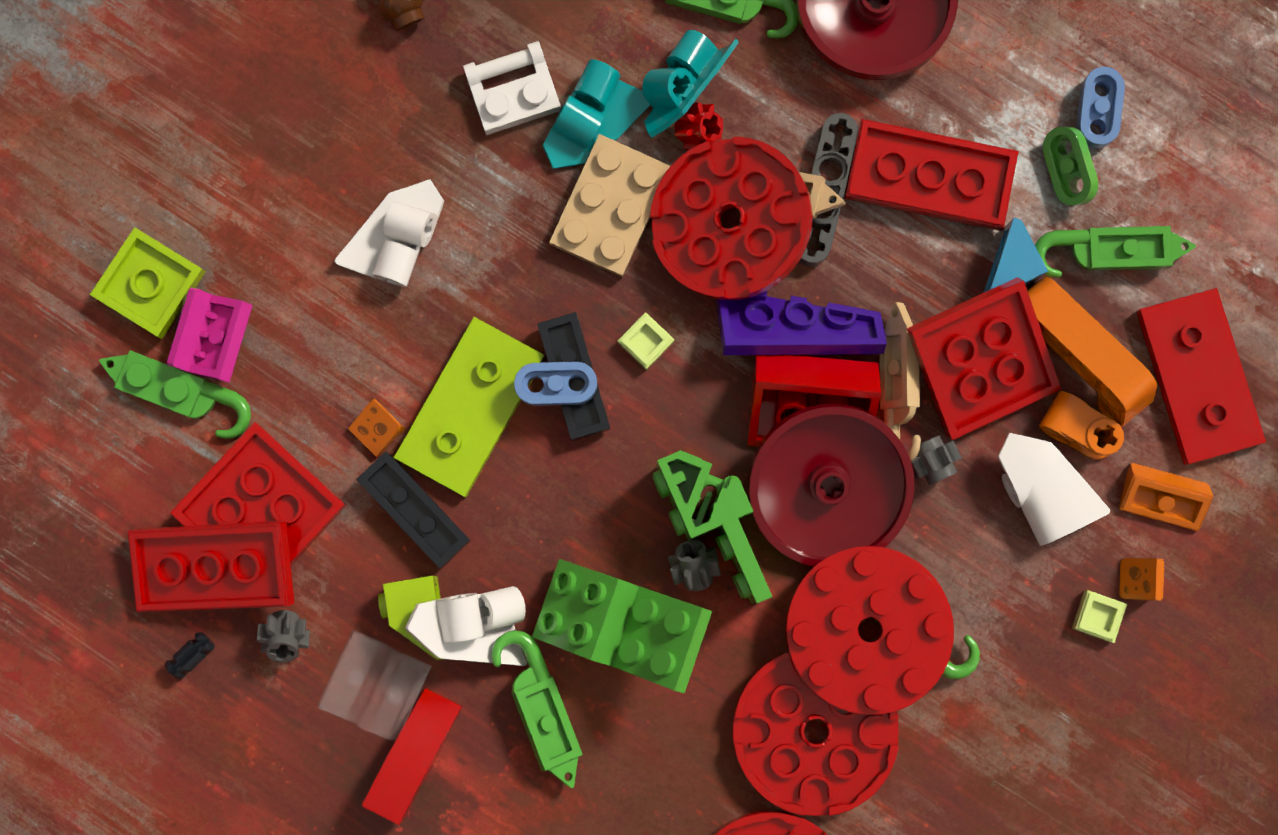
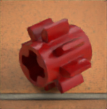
M694 102L688 111L675 122L674 136H677L680 141L684 142V150H690L706 141L715 142L722 140L723 118L714 112V104Z

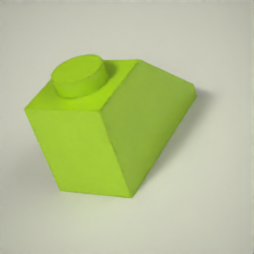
M427 576L383 584L384 593L378 595L382 618H388L389 626L436 660H441L442 658L434 656L405 629L416 604L441 599L438 577Z

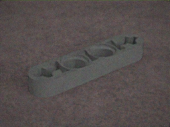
M836 113L827 118L822 127L811 174L821 176L819 166L823 162H836L841 168V177L834 181L826 180L825 184L843 199L858 137V126L850 115ZM837 124L844 126V133L850 136L843 137L838 152L831 151L835 134L829 132V130H835ZM836 198L830 200V203L836 202ZM841 207L832 209V215L826 219L816 218L812 220L810 238L813 227L828 228L829 231L827 233L821 229L818 235L817 246L823 248V251H817L813 257L807 255L808 251L806 248L799 260L801 264L817 266L826 260L832 247Z

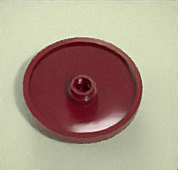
M796 0L797 16L801 30L815 53L836 70L867 80H887L901 77L925 65L945 43L952 30L958 8V0Z
M844 404L810 406L781 420L767 433L759 444L753 456L748 475L749 502L753 509L752 513L763 535L782 554L799 563L813 567L826 557L845 549L862 546L885 548L904 526L914 498L913 467L905 446L899 437L878 417L863 409Z

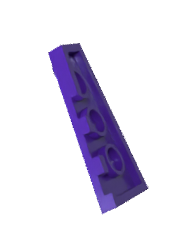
M767 291L739 300L716 299L723 355L884 354L887 346L881 313L877 311L828 303L826 307H821L807 302V298L791 296L790 301L768 297Z

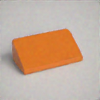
M1131 463L1127 471L1119 510L1199 531L1214 496L1210 486L1205 482Z

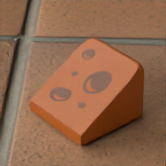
M375 398L367 404L348 428L377 458L406 430Z
M1121 559L1120 598L1161 601L1163 599L1164 584L1163 559Z

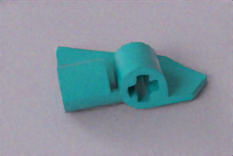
M688 30L666 59L669 68L653 69L645 75L642 85L643 94L653 107V110L644 123L651 138L670 127L688 111L739 43L736 38L727 47L717 49L704 34L696 30Z
M590 59L572 95L567 97L542 145L552 169L585 164L599 134L616 141L650 106L643 94V90L621 81L620 73L610 65L596 59Z

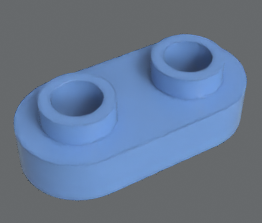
M1110 67L1094 69L1088 74L1081 85L1076 129L1083 133L1090 148L1099 149L1106 147L1117 137L1120 131L1125 83L1120 73ZM1095 86L1103 87L1106 91V96H1099L1095 92ZM1090 125H1099L1102 134H1094L1090 129Z
M582 362L530 363L518 371L515 376L514 387L519 398L528 405H580L588 402L595 395L597 378L593 369ZM579 377L584 380L585 386L582 390L573 391L570 389L569 383L573 378ZM536 378L541 379L544 383L543 389L537 393L531 392L528 388L529 382Z

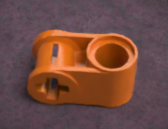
M1064 391L1058 392L1039 424V429L1043 433L1093 460L1103 459L1117 452L1124 442V432L1116 421L1091 408L1080 398ZM1100 431L1105 434L1103 441L1106 445L1102 447L1097 445L1098 437L1095 435Z

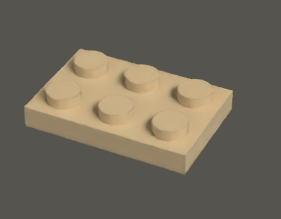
M599 134L549 244L623 278L650 219L655 191L670 165Z

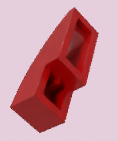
M425 688L385 759L362 807L400 825L407 816L463 706Z

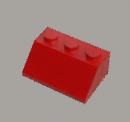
M756 355L751 390L747 446H759L767 433L781 420L810 406L844 404L863 409L877 416L881 396L879 363L797 355Z

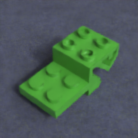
M681 450L657 460L656 468L658 471L653 473L652 478L661 498L669 496L674 510L669 512V517L677 535L685 534L689 541L719 529L721 535L715 538V541L724 561L732 559L738 574L732 576V580L740 598H749L751 604H757L771 598L772 594L739 522V519L753 512L739 478L728 476L723 480L710 475L711 463ZM706 486H713L717 491L715 502L710 507L707 522L702 523V520L711 500L712 492L706 493L696 520L692 519L696 505L701 499L702 490Z
M559 559L532 637L586 659L615 667L671 690L685 693L712 611Z

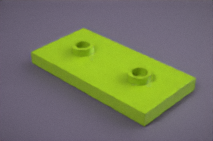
M473 317L394 458L466 498L521 401L514 387L516 374L527 364L542 363L545 355Z

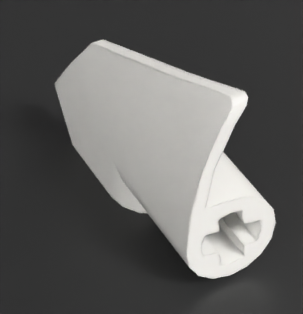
M429 179L390 192L335 258V263L363 275L396 286L407 287L421 247H426L430 242L444 204V200L433 182Z
M1008 433L997 456L1005 471V474L1002 475V481L1012 502L1018 508H1022L1040 546L1062 538L1110 513L1108 506L1051 442Z
M514 586L482 594L467 593L416 604L405 629L437 658L493 663L491 655L494 643L505 632L515 630L514 624L524 620L526 613L525 602L521 592ZM517 644L505 646L501 653V664L527 665L521 647Z

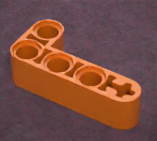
M1044 276L1028 290L1045 343L1098 393L1097 405L1105 416L1116 421L1122 428L1154 401L1157 382L1151 372L1053 279Z

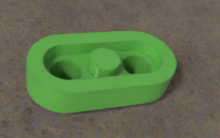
M1057 127L1052 129L1044 139L1043 154L1056 196L1066 205L1087 204L1097 194L1098 178L1086 139L1081 131L1073 127ZM1068 141H1070L1072 144V149L1069 154H1067L1065 150V146ZM1080 178L1083 181V189L1081 191L1077 189V182Z

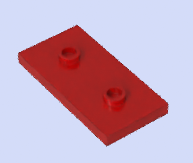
M861 119L844 199L1002 231L1005 226L1019 151Z
M1214 288L1137 310L1138 320L1184 465L1266 443L1218 289Z
M286 521L139 528L127 531L136 612L288 607L295 604Z

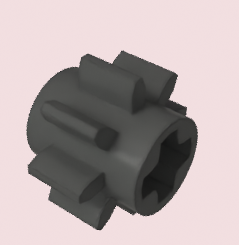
M939 435L921 443L918 455L911 462L915 480L925 476L928 484L931 485L957 473L953 462L962 459L954 441L944 445Z
M685 541L677 547L675 555L668 557L674 585L683 582L688 591L704 590L712 584L713 576L721 575L716 548L709 547L706 549V546L701 541Z
M280 610L267 616V624H258L256 641L261 643L260 652L266 653L269 659L276 662H289L299 657V648L307 649L309 647L310 631L306 630L305 619H300L292 611Z

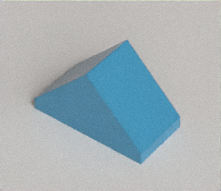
M1013 218L1005 226L984 292L1017 277L1024 280L1025 285L1048 272L1022 220Z

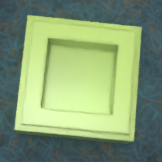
M645 312L618 340V344L645 370H648L675 340Z
M1084 590L1072 629L1110 643H1115L1127 604L1089 590Z

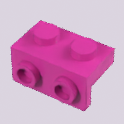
M190 288L171 345L167 365L193 375L230 383L253 305L241 300L212 295L197 288Z

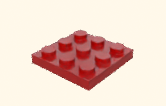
M1018 277L906 328L945 434L951 440L957 439L1061 390L1025 282Z
M254 422L170 513L183 526L286 521L290 562L292 565L341 513L347 504L259 423Z

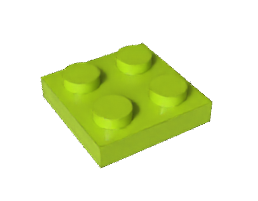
M134 227L90 295L150 333L163 339L182 310L189 289L197 287L206 271Z

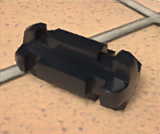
M203 632L196 633L194 635L195 640H189L173 655V660L166 661V669L176 679L184 678L186 676L185 671H191L207 656V651L214 650L215 644Z

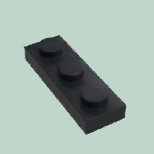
M576 312L537 323L548 362H582L593 369ZM579 377L573 378L569 383V387L573 391H580L585 386L584 380ZM598 384L595 395L588 402L580 405H561L571 441L611 430Z
M384 452L356 479L440 569L447 565L471 542L470 538L389 452Z

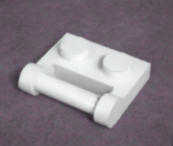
M539 41L527 44L528 49L479 65H475L474 62L463 65L486 135L561 110V105ZM531 64L535 68V74L487 90L483 89L482 80Z

